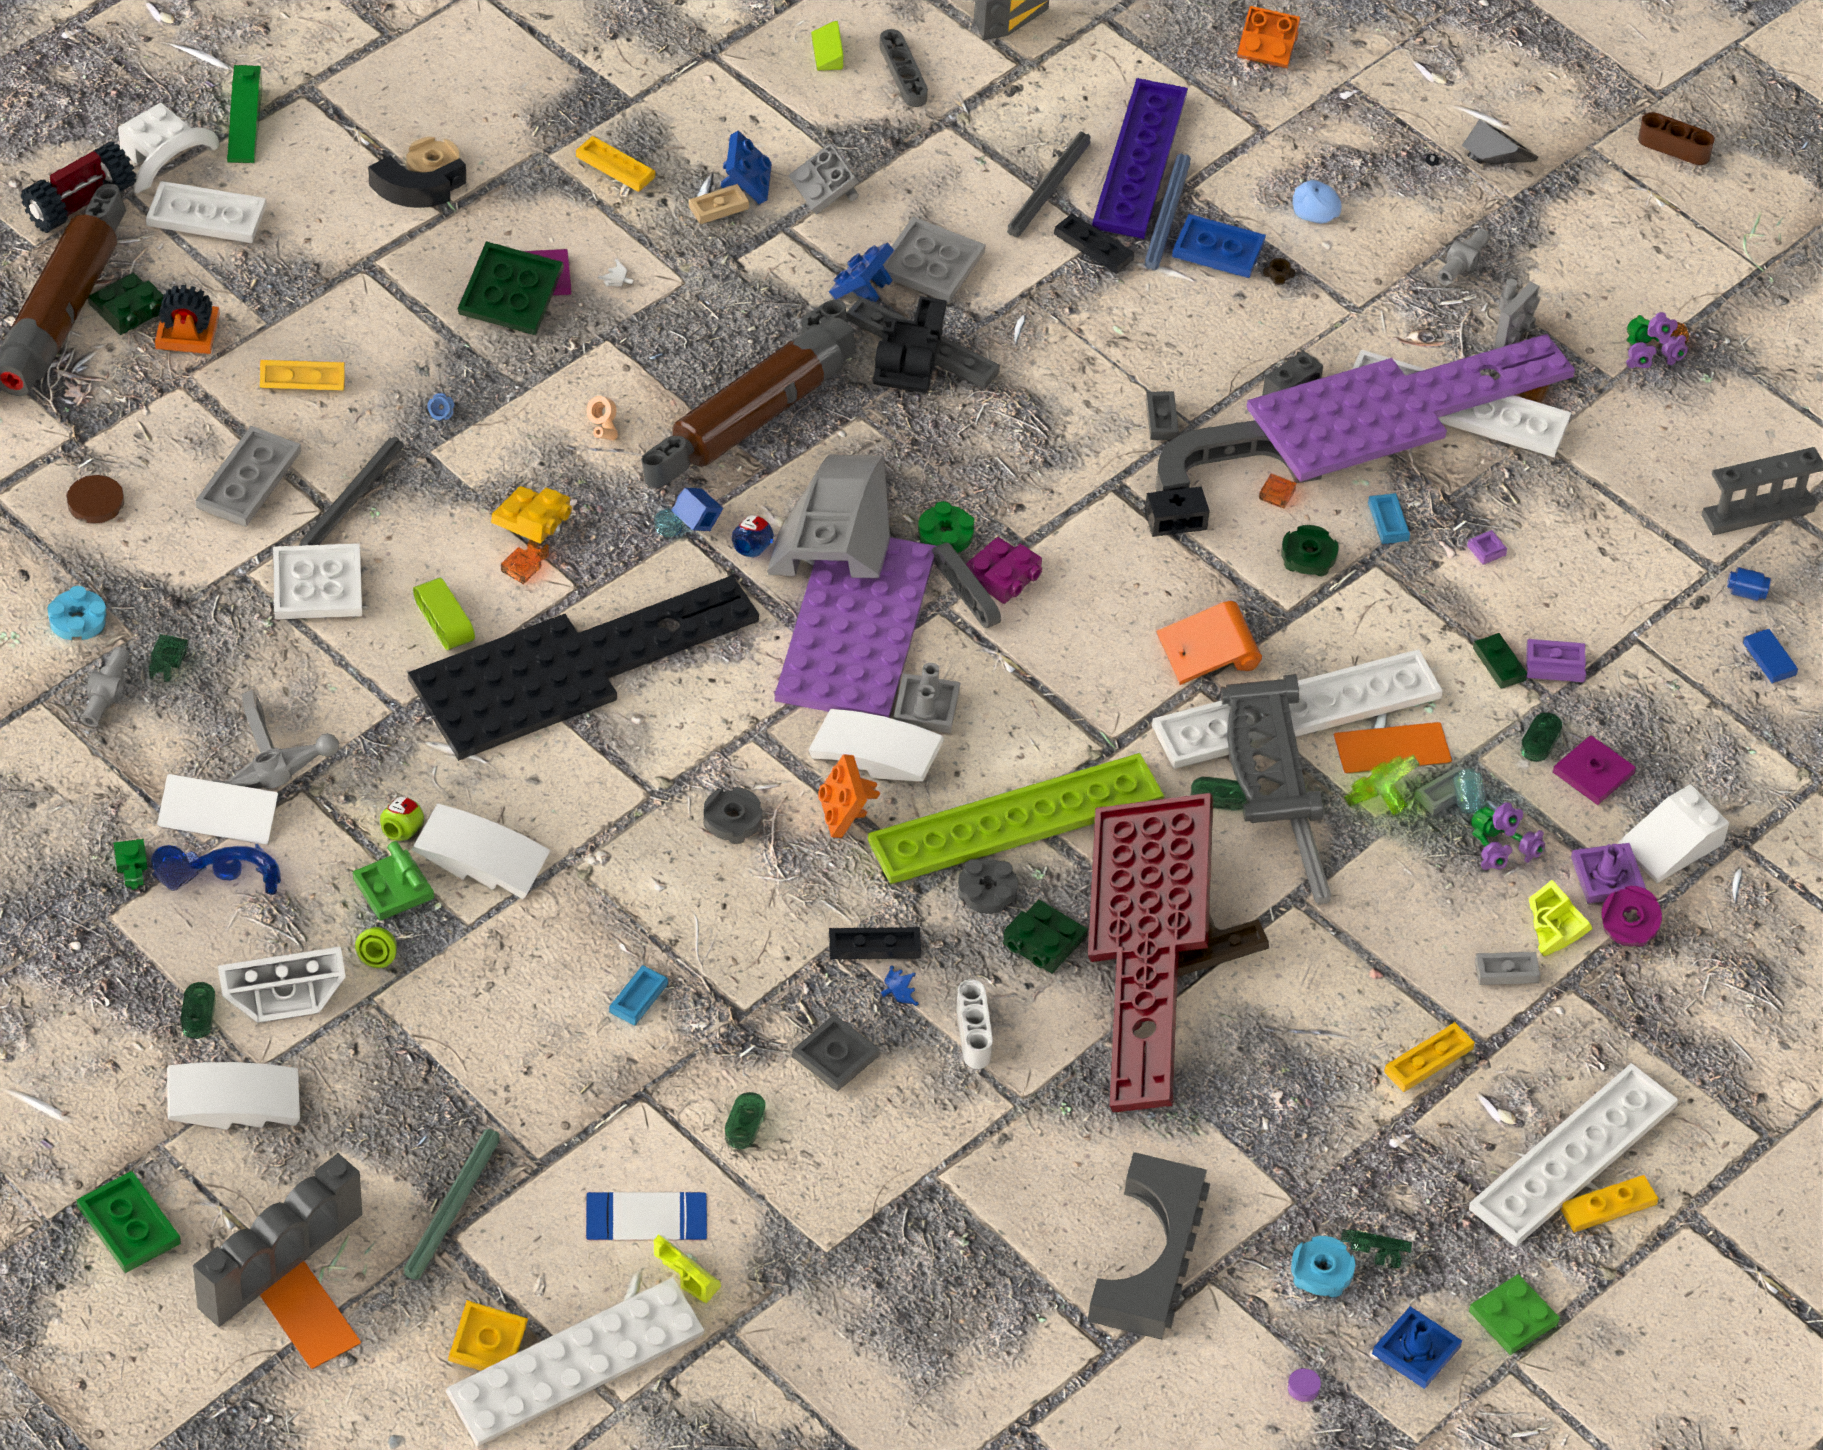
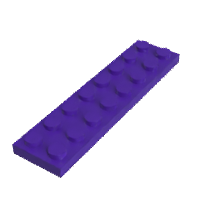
M1136 78L1092 222L1093 227L1102 231L1145 239L1186 101L1188 88Z

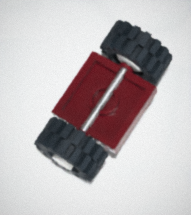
M108 142L49 175L50 182L41 179L21 191L22 205L26 207V214L29 213V219L31 222H35L37 228L40 227V231L48 233L66 223L68 220L67 216L89 205L96 190L102 185L115 184L120 192L129 188L136 182L134 178L136 173L132 171L134 166L129 163V156L126 157L125 151L123 149L120 150V145Z

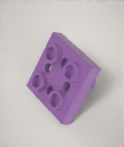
M1630 843L1608 844L1607 846L1572 850L1571 859L1587 904L1605 902L1611 893L1625 889L1627 886H1639L1646 889Z

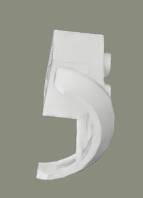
M162 103L157 104L118 127L120 150L123 149L125 155L129 156L136 164L144 161L135 178L134 193L142 192L151 187L159 169L179 152L200 144L207 145V149L213 151L220 145L218 137L213 131L201 127L190 128Z

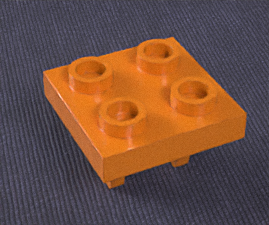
M843 754L818 791V798L822 803L825 814V822L828 824L831 837L842 839L855 818H864L867 811L862 808L867 799H877L880 795V792L875 790L878 785L876 782L860 777L854 755Z

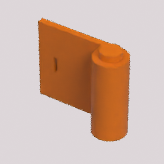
M1234 601L1222 602L1156 631L1180 685L1230 663H1234L1237 670L1252 671L1262 660V655L1238 604Z

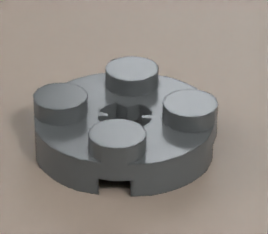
M733 787V791L723 792V789L716 790L708 796L704 803L703 825L716 837L729 840L733 844H740L744 842L745 838L752 836L762 824L761 802L754 793L744 788ZM733 811H737L738 816L730 817L727 812L733 813Z
M972 859L967 861L965 868L961 871L958 878L959 898L962 901L964 899L970 904L972 910L979 913L993 914L1003 911L1004 906L1010 902L1012 904L1017 896L1018 879L1012 871V865L1007 861L993 859ZM991 883L994 886H992L990 890L985 889V886L981 884Z

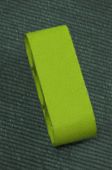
M441 577L413 587L416 604L447 651L475 640V633L470 620Z

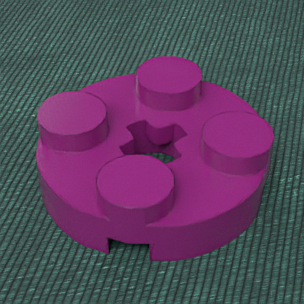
M1627 886L1625 889H1620L1617 892L1614 891L1607 897L1602 907L1603 929L1618 944L1630 947L1646 945L1648 941L1657 935L1662 923V911L1656 897L1647 889L1639 886ZM1632 909L1636 910L1637 917L1640 919L1632 923L1627 922V918L1623 914L1625 912L1630 913Z

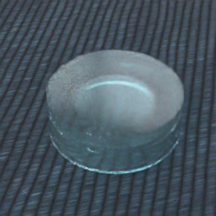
M672 509L661 510L654 518L656 532L665 537L676 536L683 528V521L671 511Z

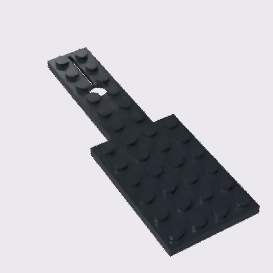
M731 575L579 633L567 615L562 614L408 672V681L459 761L617 700V692L608 678L759 621V613L737 580ZM671 618L678 621L680 627L676 631L670 632L667 628H659L658 623L663 619Z

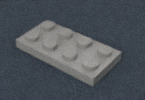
M250 426L195 500L196 508L247 527L301 453V444Z

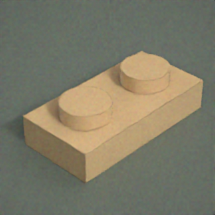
M736 184L689 199V208L698 222L704 224L749 209V200L739 185Z

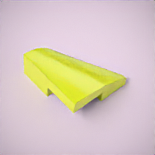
M1553 880L1529 898L1530 908L1534 915V928L1539 941L1538 949L1543 956L1550 955L1567 947L1593 929L1587 919L1576 909L1567 895Z
M657 1235L654 1239V1256L661 1259L664 1265L680 1274L681 1289L707 1304L721 1287L720 1281L665 1237Z

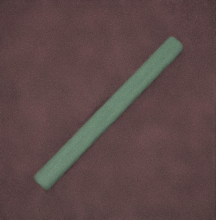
M491 1129L484 1130L405 1265L404 1275L406 1277L418 1280L423 1274L498 1145L500 1134L497 1131Z

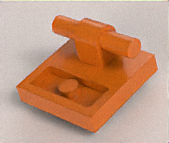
M1250 6L1237 57L1288 68L1295 41L1297 42L1299 35L1300 17Z

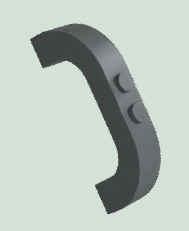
M1253 420L1192 430L1171 440L1164 447L1159 457L1156 492L1190 488V480L1186 472L1194 466L1257 455L1274 457L1283 462L1288 467L1295 484L1321 480L1322 475L1300 482L1258 423Z

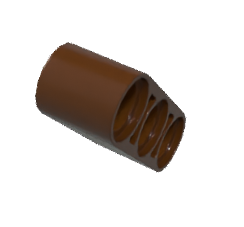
M1649 112L1642 116L1638 141L1641 145L1695 165H1705L1710 161L1715 140L1712 133L1655 112Z

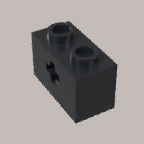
M1202 486L1147 493L1145 515L1152 537L1207 530L1210 510Z

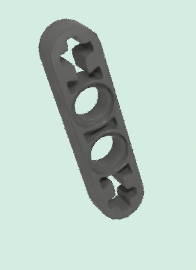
M895 29L883 31L880 35V50L904 102L912 107L923 106L927 102L928 88L904 36ZM903 57L906 60L899 62L895 61L893 58ZM904 74H909L914 76V78L905 79L901 76Z
M946 542L932 548L936 566L984 628H989L1000 623L1001 614L998 606L953 547Z

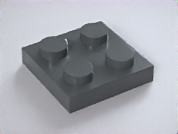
M835 1014L792 1051L794 1059L837 1092L877 1059L880 1054V1049Z

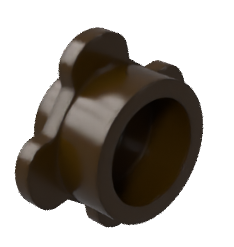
M1283 258L1273 259L1269 267L1263 269V275L1270 277L1277 285L1285 284V281L1288 278H1293L1296 273L1291 268L1289 261Z

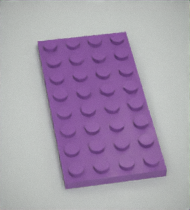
M890 537L879 578H852L848 561L815 560L775 691V702L827 712L830 709H838L890 718L934 563L932 548L936 546Z

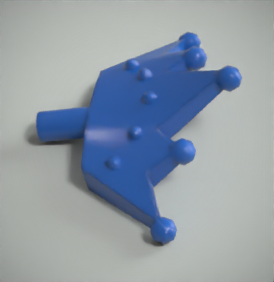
M890 966V971L884 980L888 989L882 991L881 995L885 997L892 993L897 1002L918 1006L919 1003L915 1002L911 997L915 988H908L912 977H915L916 973L912 972V974L900 976L903 971L894 972V966Z

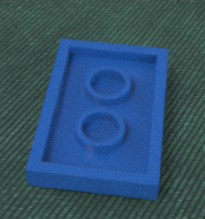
M1188 214L1173 248L1172 257L1250 278L1264 246L1266 235Z

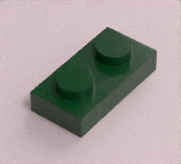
M1500 633L1474 641V651L1500 689L1526 681V670Z

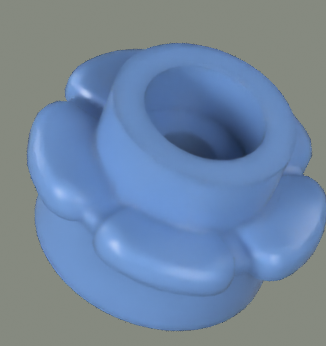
M437 393L433 396V399L428 401L427 407L432 418L440 421L452 417L455 404L451 397H446L444 393ZM440 404L444 406L442 410L439 408Z

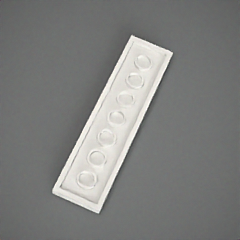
M1361 350L1352 369L1389 358ZM1393 359L1405 375L1426 370L1425 368ZM1512 395L1445 415L1438 419L1442 424L1555 458L1569 424L1571 412Z
M1629 1064L1470 1202L1469 1210L1517 1247L1555 1214L1565 1201L1572 1199L1676 1108L1679 1099L1635 1065Z
M672 1277L447 1387L446 1393L478 1447L702 1336L705 1330Z

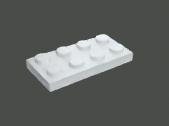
M160 181L146 217V225L253 243L266 208V198Z

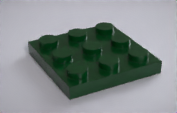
M486 241L457 308L458 314L536 335L564 269L563 262Z

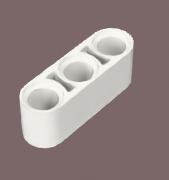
M968 979L961 982L958 986L956 1007L963 1059L969 1067L981 1069L986 1067L991 1061L993 1037L985 987L980 981Z

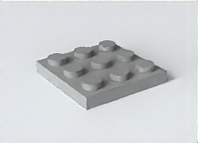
M912 217L891 246L894 252L885 261L883 266L894 282L937 299L947 300V303H950L985 253L986 244Z

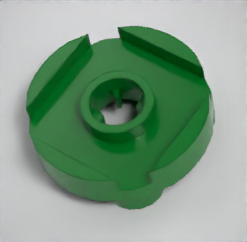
M946 501L938 502L935 504V507L927 509L920 516L918 521L919 540L921 543L935 546L947 542L957 553L962 552L973 541L974 518L963 509L951 506ZM948 527L952 531L946 530L945 532L941 531V528Z

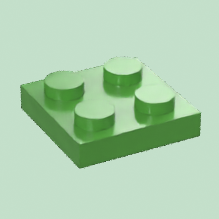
M1519 1274L1470 1304L1469 1312L1509 1355H1512L1557 1326L1560 1319Z

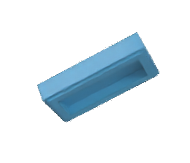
M1397 494L1369 496L1368 505L1381 543L1389 544L1409 541L1410 532Z
M642 965L611 1003L609 1013L636 1026L667 987L668 978Z

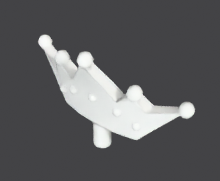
M615 259L616 267L608 269L611 273L598 276V279L604 280V284L607 287H622L623 282L633 283V279L626 278L627 269L618 259Z

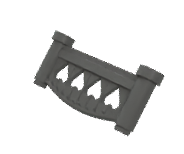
M1296 674L1284 675L1283 679L1227 684L1226 687H1221L1222 705L1228 704L1230 706L1227 727L1230 761L1238 784L1248 800V804H1243L1244 821L1260 823L1309 818L1310 821L1322 820L1323 805L1320 791H1308L1306 793L1289 704L1299 703V686ZM1251 708L1268 716L1254 725H1249L1246 723L1248 715L1244 713V710ZM1250 732H1258L1273 739L1260 748H1253L1250 745L1252 738L1248 734ZM1255 755H1262L1277 761V763L1260 772L1255 769L1257 762L1253 757ZM1265 778L1282 786L1269 795H1262L1259 792L1261 785L1257 781Z

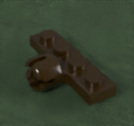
M1209 913L1208 948L1179 951L1178 977L1269 949V941L1259 919L1219 930L1215 927Z

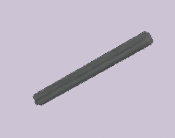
M1082 131L1076 135L1008 224L1007 233L1009 235H1013L1015 238L1019 237L1089 146L1091 142L1089 134H1085Z
M394 436L385 442L304 536L299 546L320 545L401 451L403 443L399 441V438Z

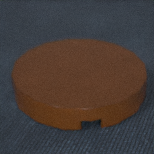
M85 476L75 481L69 487L66 495L69 512L78 520H80L79 518L85 519L86 523L107 522L115 518L119 514L121 507L123 508L124 506L122 487L116 480L108 476Z

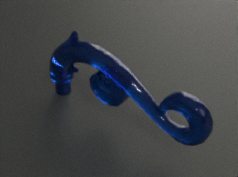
M255 844V848L249 846H230L216 849L179 867H171L164 864L168 859H177L181 864L186 862L185 853L176 846H162L156 849L151 857L153 870L163 877L186 874L212 864L213 874L217 878L230 881L237 879L241 875L242 864L239 860H244L259 867L255 870L263 875L265 892L267 894H276L277 885L281 881L279 865L259 844Z

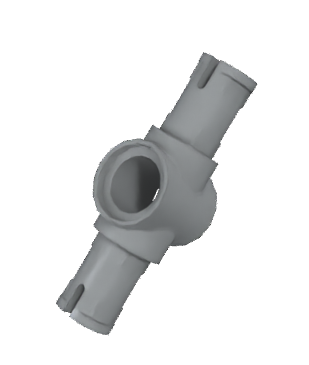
M1478 228L1469 239L1463 242L1454 241L1447 253L1446 265L1438 272V280L1444 285H1449L1458 274H1462L1465 271L1472 273L1480 261L1481 249L1489 241V233L1485 229Z
M114 647L106 666H103L100 672H92L87 685L89 703L81 717L85 725L97 727L105 708H108L112 702L118 703L124 690L122 672L130 657L126 649Z

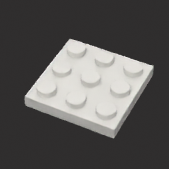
M360 543L273 547L275 619L362 616Z

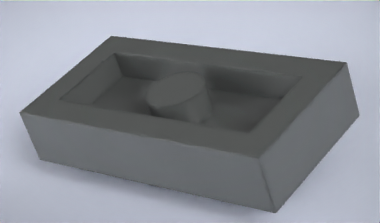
M1174 391L1146 392L1150 440H1173L1179 435Z

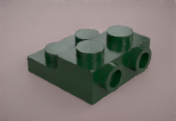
M133 272L89 295L88 303L119 335H122L144 322L159 316L164 295L149 280L143 282Z
M1038 899L1026 913L1021 911L1005 928L1003 944L1012 952L1019 953L1032 961L1038 968H1043L1053 974L1087 937L1088 928Z

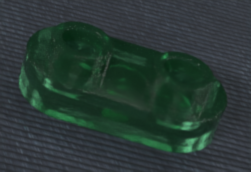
M1548 712L1540 713L1534 718L1522 739L1520 748L1521 754L1527 760L1540 762L1549 756L1561 734V719L1557 715Z
M1204 776L1195 779L1191 785L1190 795L1211 793L1213 808L1237 811L1243 809V804H1248V800L1237 780Z
M196 982L189 985L184 992L180 1021L183 1034L189 1038L200 1039L211 1032L216 997L215 990L210 984Z
M746 1092L736 1098L725 1125L724 1138L729 1146L735 1149H745L754 1143L765 1116V1100L759 1094Z

